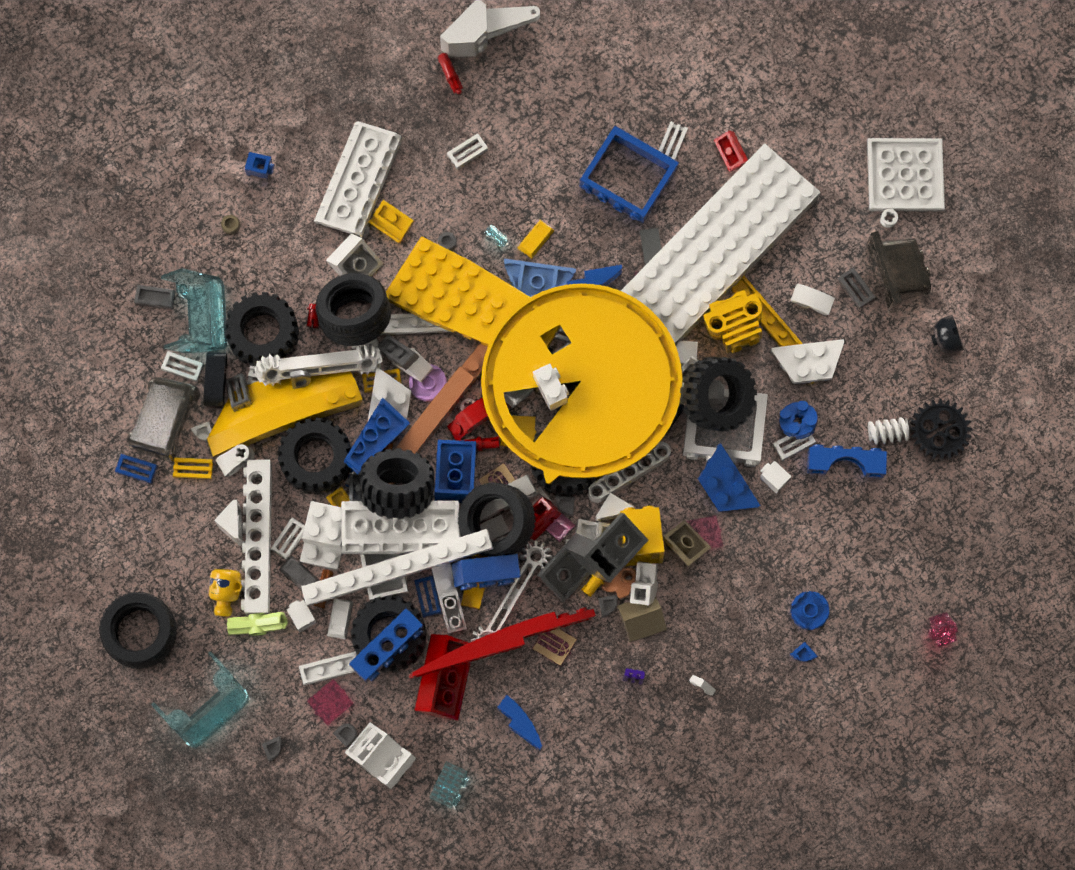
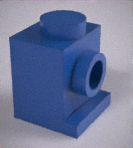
M249 152L245 165L246 175L268 179L269 174L272 175L275 168L272 158Z

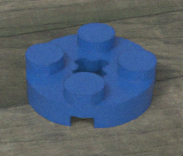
M806 401L791 403L780 411V428L786 436L796 437V439L807 438L814 433L818 424L817 413ZM795 418H802V423L794 422Z

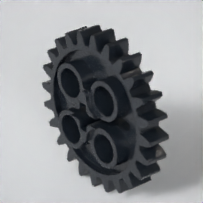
M939 399L937 404L934 400H931L930 406L925 402L923 404L924 409L919 407L917 409L918 413L913 414V418L916 420L910 421V424L914 426L909 429V432L914 433L910 439H916L913 446H920L918 452L926 451L925 457L932 454V460L936 456H939L940 461L943 460L944 456L950 460L951 454L957 457L958 451L962 453L964 451L963 446L967 447L969 445L966 440H970L972 436L967 433L973 429L967 426L971 423V420H965L968 413L962 415L963 407L957 410L956 402L950 406L949 400L945 404H943L942 399ZM939 414H946L948 420H941ZM955 421V424L946 427V429H945L943 432H942V431H939V432H937L935 435H933L931 438H929V439L926 438L927 435H930V434H933L934 432H936V430L938 429V427H939L940 429H942L943 427H945L946 425H948L950 422ZM923 423H929L932 429L926 430L923 427ZM949 430H956L958 437L951 436ZM933 439H939L942 442V446H936L933 443Z

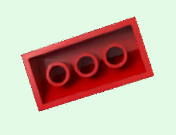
M431 634L424 665L469 642L449 635ZM471 662L422 676L414 711L458 721Z

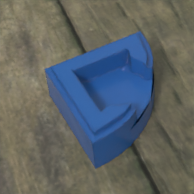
M806 642L802 643L790 654L792 658L801 662L812 661L818 657Z

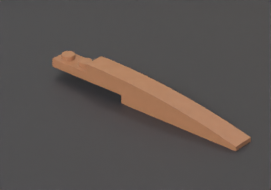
M480 343L461 367L459 366L396 448L403 451L411 450L414 454L416 452L420 453L452 413V409L482 374L487 346Z

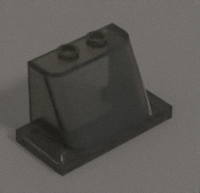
M872 232L866 246L871 261H876L886 289L884 299L889 314L897 312L903 300L930 293V270L924 265V253L922 249H919L915 238L882 242L879 232Z

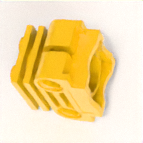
M745 290L737 292L729 299L709 304V313L703 315L708 334L714 340L722 339L727 353L739 352L742 350L741 347L748 344L750 346L756 345L762 339V329L759 328V322L762 319V306L756 293L747 296ZM751 310H754V311H756L757 313L752 315V314H749L748 312L751 311ZM715 325L722 326L720 329L713 328Z

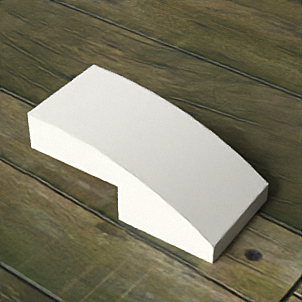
M796 284L790 301L805 309L810 308L827 316L830 313L835 298L811 287Z
M578 519L575 533L595 541L610 524Z

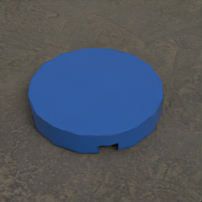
M802 592L796 596L791 604V617L795 624L802 629H818L825 624L829 617V604L824 596L818 592Z

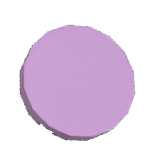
M432 364L430 365L433 367V370L422 382H419L412 376L409 378V387L413 396L423 402H432L447 383L444 372L438 366Z

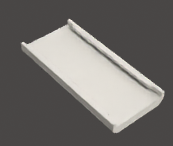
M359 121L355 122L315 217V224H321L362 238L402 142V137L399 134Z
M341 501L342 554H408L460 538L458 525L459 501H431L429 507L424 509L419 515L416 513L414 517H404V519L399 520L398 518L387 519L386 516L380 517L376 512L372 513L362 501Z

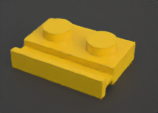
M385 200L381 202L373 217L369 220L371 225L398 243L402 242L401 240L415 222Z

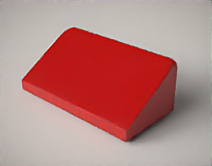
M728 130L714 139L729 172L741 168L748 161L733 131Z

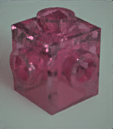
M947 612L929 618L930 629L928 634L931 641L934 640L938 647L957 641V625L952 621Z

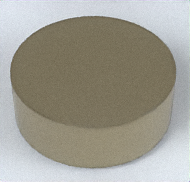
M227 215L222 219L221 227L226 234L232 235L239 231L240 221L234 215Z

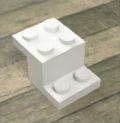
M311 501L302 536L304 545L300 563L338 571L342 556L341 507Z
M370 722L345 751L346 755L390 789L399 782L402 775L412 766L416 759L388 734Z

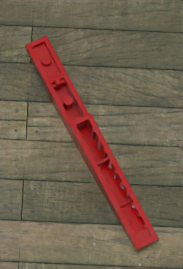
M587 607L576 610V614L569 615V612L558 615V619L554 611L503 628L431 661L409 675V679L521 648L525 645V638L593 619L596 616L594 608L587 610Z

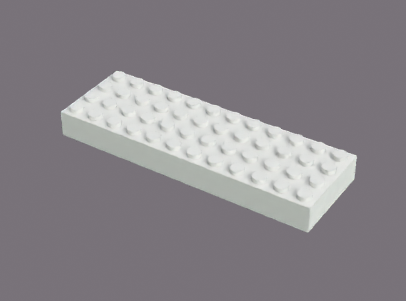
M764 143L621 291L639 300L652 310L665 325L676 346L678 341H682L704 318L703 315L709 313V304L721 301L731 288L750 271L818 200L820 191Z

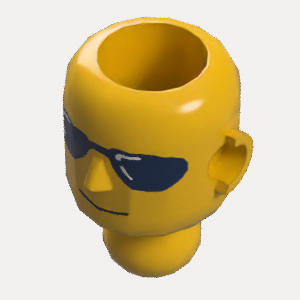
M214 569L211 572L209 597L217 601L214 607V614L216 616H231V602L238 600L242 589L239 571Z

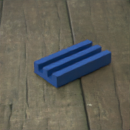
M121 454L115 473L152 484L158 465ZM123 460L140 464L152 469L151 471H148L136 466L123 463ZM124 467L133 471L149 475V478L122 470L120 468Z
M433 576L414 580L423 618L442 614ZM426 581L431 582L432 591L437 610L434 611L432 608V603ZM422 582L428 603L429 612H425L424 603L419 586V583Z

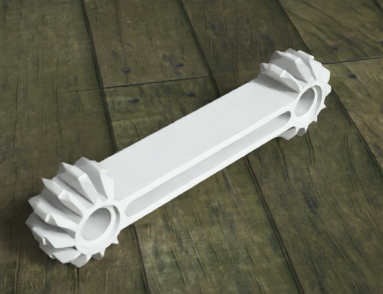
M373 343L369 346L367 344H364L362 347L357 346V350L281 359L278 354L272 357L269 353L267 358L262 356L261 361H257L255 375H257L258 381L263 382L265 386L269 383L274 386V383L281 384L282 379H290V372L297 370H306L310 376L358 371L360 375L365 372L368 375L371 371L375 373L376 368H381L383 357L380 349L375 347Z
M534 541L533 547L528 542V549L522 548L521 552L525 555H520L519 559L526 560L520 571L521 577L515 579V583L512 584L488 628L483 630L479 626L480 634L474 631L473 635L476 638L471 639V642L503 629L538 568L542 570L544 568L543 565L546 566L549 561L547 560L552 559V555L548 554L551 549H544V542L541 543L540 547L537 541ZM538 553L542 558L540 561L534 562L530 558L531 555ZM528 567H531L532 569L520 589H517L516 587ZM503 609H506L507 612L497 630L492 631Z

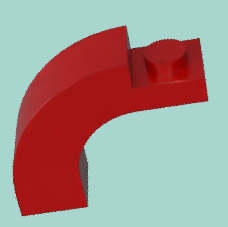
M483 397L455 416L456 419L447 426L456 441L463 440L475 428L489 420ZM506 403L507 408H511V406L508 403Z

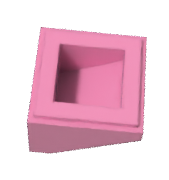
M561 514L546 530L556 540L561 542L575 525L565 515Z

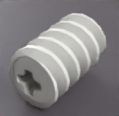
M901 417L898 421L893 418L890 420V423L885 419L882 424L877 420L875 426L873 422H868L870 442L874 440L876 445H878L879 439L882 440L883 444H886L887 438H889L891 443H893L894 437L897 438L898 442H901L902 436H904L906 441L909 440L910 432L907 418L905 421Z

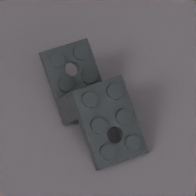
M620 513L595 541L575 533L537 576L562 602H565L590 574L610 583L647 543L648 539L624 513ZM624 535L625 543L619 546L618 539ZM566 570L567 577L561 580L560 573Z

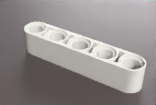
M659 442L650 453L642 458L648 459L651 462L649 466H643L640 462L641 460L621 471L605 475L595 481L589 487V499L594 503L602 502L607 499L610 493L615 494L662 465L670 457V446L665 442ZM664 449L667 454L659 456L657 450ZM626 469H632L635 472V474L633 476H627L624 473V471ZM616 479L619 484L617 486H610L608 481ZM594 489H600L602 491V495L594 496L592 494V491Z

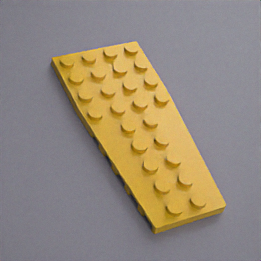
M422 236L386 290L390 303L433 325L453 333L458 332L470 340L475 339L487 347L493 334L508 314L530 298L472 261ZM560 324L540 335L547 348L561 328Z

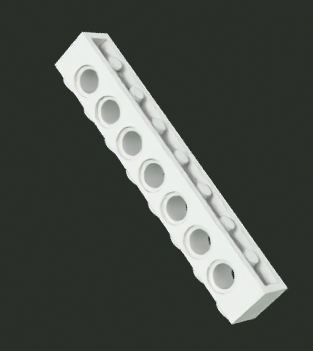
M247 460V466H244V477H247V484L243 485V495L246 496V503H243V515H246V522H243L242 526L243 534H246V541L242 542V552L245 553V560H242V572H245V579L241 581L242 591H245V599H241V610H244L246 616L256 613L270 614L272 462L271 460ZM255 477H262V482L255 485L253 484V479ZM255 496H262L260 503L252 502ZM254 515H261L262 519L259 522L255 523L252 521ZM254 534H261V539L259 541H252V536ZM255 552L261 553V558L257 561L251 559L252 554ZM255 571L261 573L260 578L257 580L251 579V574ZM253 591H260L259 598L252 599L250 597Z

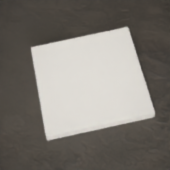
M867 139L869 211L892 209L894 211L944 212L942 139Z

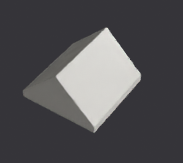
M232 500L214 521L227 536L240 546L243 542L241 506L237 500Z

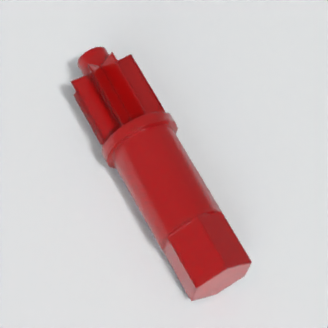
M442 53L438 55L437 59L453 93L461 94L463 86L448 54Z

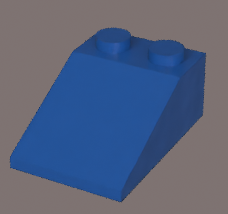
M438 440L435 501H459V503H463L462 501L466 495L474 489L476 441Z

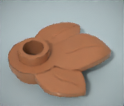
M629 567L623 568L610 583L604 581L601 588L609 593L616 592L618 598L628 596L631 593V584L636 581V570ZM627 576H631V577H632V579H630V580H626L625 578H626Z

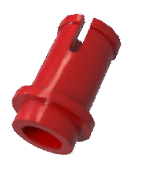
M313 303L307 307L308 318L306 327L311 328L313 320V328H318L319 320L315 309L316 305Z

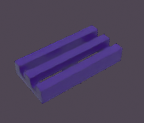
M627 668L625 669L623 681L627 682V679L631 678V683L639 680L638 684H643L645 672Z

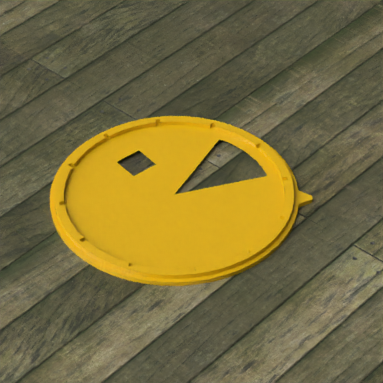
M595 284L563 285L542 291L518 305L501 322L493 334L484 356L481 376L482 396L487 415L498 436L519 458L533 467L542 470L547 484H551L559 476L568 478L600 477L613 474L635 464L650 453L664 438L671 427L680 404V388L682 387L681 362L675 343L665 325L652 310L639 300L607 286ZM560 324L571 344L551 354L540 335ZM551 364L552 368H557L561 377L558 380L561 384L581 382L568 398V403L560 408L534 443L514 422L507 408L503 392L538 387L533 378V371Z

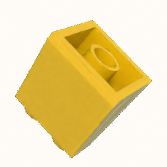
M651 505L645 506L643 509L628 507L620 511L648 539L647 543L625 567L637 566L639 561L663 563L664 545L659 507L654 508ZM624 535L622 536V545L626 540Z

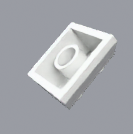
M350 234L326 260L340 276L350 273L372 276L384 264L365 241L354 234Z

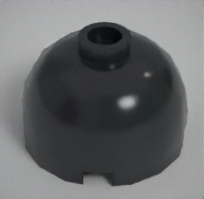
M953 315L940 319L934 326V334L931 335L933 345H938L941 351L949 354L964 350Z

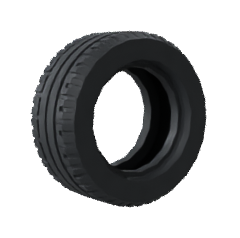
M350 273L334 278L322 288L315 303L317 317L325 336L331 341L344 346H360L375 340L385 331L391 319V309L385 288L378 280L365 274ZM357 300L367 301L372 304L371 308L359 317L342 319L335 316L336 311L349 302Z
M490 482L475 487L466 495L462 501L463 503L460 505L461 508H459L458 525L461 537L482 531L480 528L482 510L491 501L503 499L510 505L513 511L514 523L512 530L500 541H491L492 550L479 554L494 557L516 554L518 551H521L528 544V541L531 540L535 528L534 524L536 523L535 511L530 499L516 487L503 483Z
M145 592L123 594V596H119V598L112 601L102 614L99 626L101 643L107 653L123 666L132 669L152 667L164 660L174 647L177 635L176 620L167 605L152 594ZM139 610L149 611L154 614L158 620L159 631L153 644L146 649L138 651L124 648L119 642L118 637L119 624L123 618L131 612Z

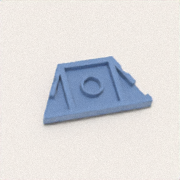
M504 259V265L511 286L529 297L554 287L567 285V281H571L576 274V268Z

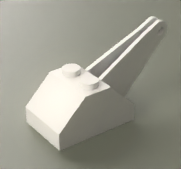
M475 0L440 36L441 51L447 53L449 57H474L479 52L482 53L486 50L488 39L539 20L540 10L536 6L486 9L485 3L481 0Z

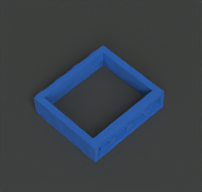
M614 126L582 175L579 186L586 190V193L596 195L601 202L610 203L615 210L629 214L632 220L635 219L644 223L677 171L679 162ZM613 140L667 170L643 209L638 208L589 179Z

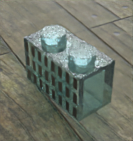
M446 761L429 797L430 800L452 809L453 805L457 807L461 798L459 792L462 787L465 788L470 779L467 776L468 771Z

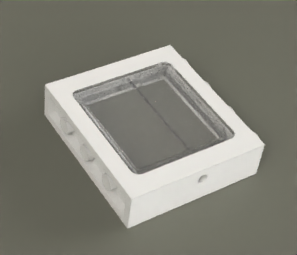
M724 389V404L711 405L714 411L718 412L726 405L729 389ZM757 393L755 395L756 405L752 406L751 409L753 413L750 417H746L747 421L743 425L739 424V427L734 430L730 429L724 432L706 430L698 427L696 423H692L689 420L690 415H687L683 456H687V459L690 460L704 458L708 461L717 449V445L721 443L734 464L744 463V466L747 467L759 465L768 394Z

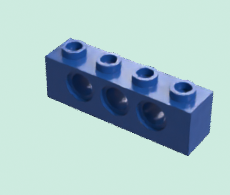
M406 608L349 663L350 667L366 683L369 680L373 682L380 675L379 671L384 666L387 668L393 663V657L398 652L402 654L409 647L408 643L412 639L416 640L421 636L423 625ZM399 629H406L408 631L404 638L397 636ZM387 642L393 644V649L389 652L382 649L383 645ZM372 656L379 658V662L374 666L368 664V660Z

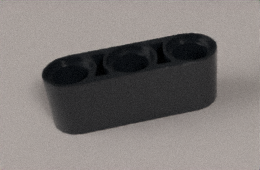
M207 352L203 395L204 406L224 407L227 353Z

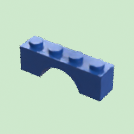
M815 444L808 449L807 473L827 474L833 464L839 461H850L862 470L864 477L884 478L886 475L887 451H882L881 448L863 450L862 447H851V449H843V446L838 445L832 446V448H824V445Z

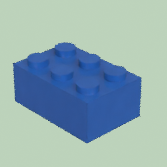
M518 554L460 560L451 565L454 588L460 587L461 590H470L477 587V585L480 588H488L496 585V583H498V586L510 585V583H515V579L521 577Z

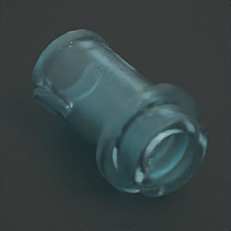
M493 224L489 225L484 232L496 242V246L504 247L509 240L507 235L502 234Z

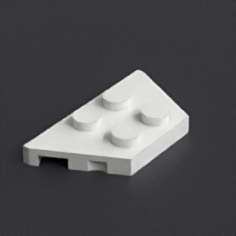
M844 339L771 348V353L777 358L782 369L787 372L793 384L831 380L844 344Z
M376 368L368 421L382 397L407 420L411 390L380 368Z

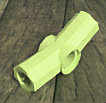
M284 612L271 614L256 613L250 614L248 617L227 618L229 636L243 634L251 636L265 635L270 631L283 630L287 625V618Z

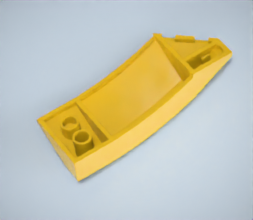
M351 371L310 376V384L297 389H293L291 378L282 379L281 384L274 383V386L270 383L265 386L263 382L259 381L247 385L252 404L249 406L245 404V407L242 409L238 407V411L234 412L228 398L207 438L212 456L222 455L239 444L250 446L289 428H294L295 423L298 421L302 424L306 422L305 419L311 418L314 421L316 418L327 417L359 407L362 397ZM234 391L236 402H238L237 393Z

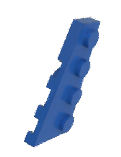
M382 397L344 462L358 475L363 463L370 456H374L375 453L382 452L409 427L410 422Z

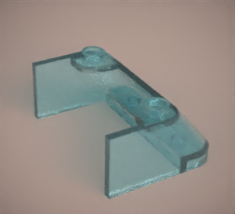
M184 268L161 275V279L175 282L176 292L179 297L187 299L189 334L181 335L178 341L164 345V349L182 353L213 352L225 349L227 339L224 326L226 309L223 281L217 276Z
M211 651L208 655L220 667L213 676V683L219 691L189 717L182 710H174L167 716L155 702L151 704L182 740L192 748L201 746L246 706L249 701L248 692Z

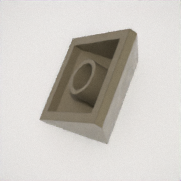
M686 520L663 536V541L689 568L711 549V546Z
M656 596L650 605L627 602L617 606L630 643L667 630L662 608Z

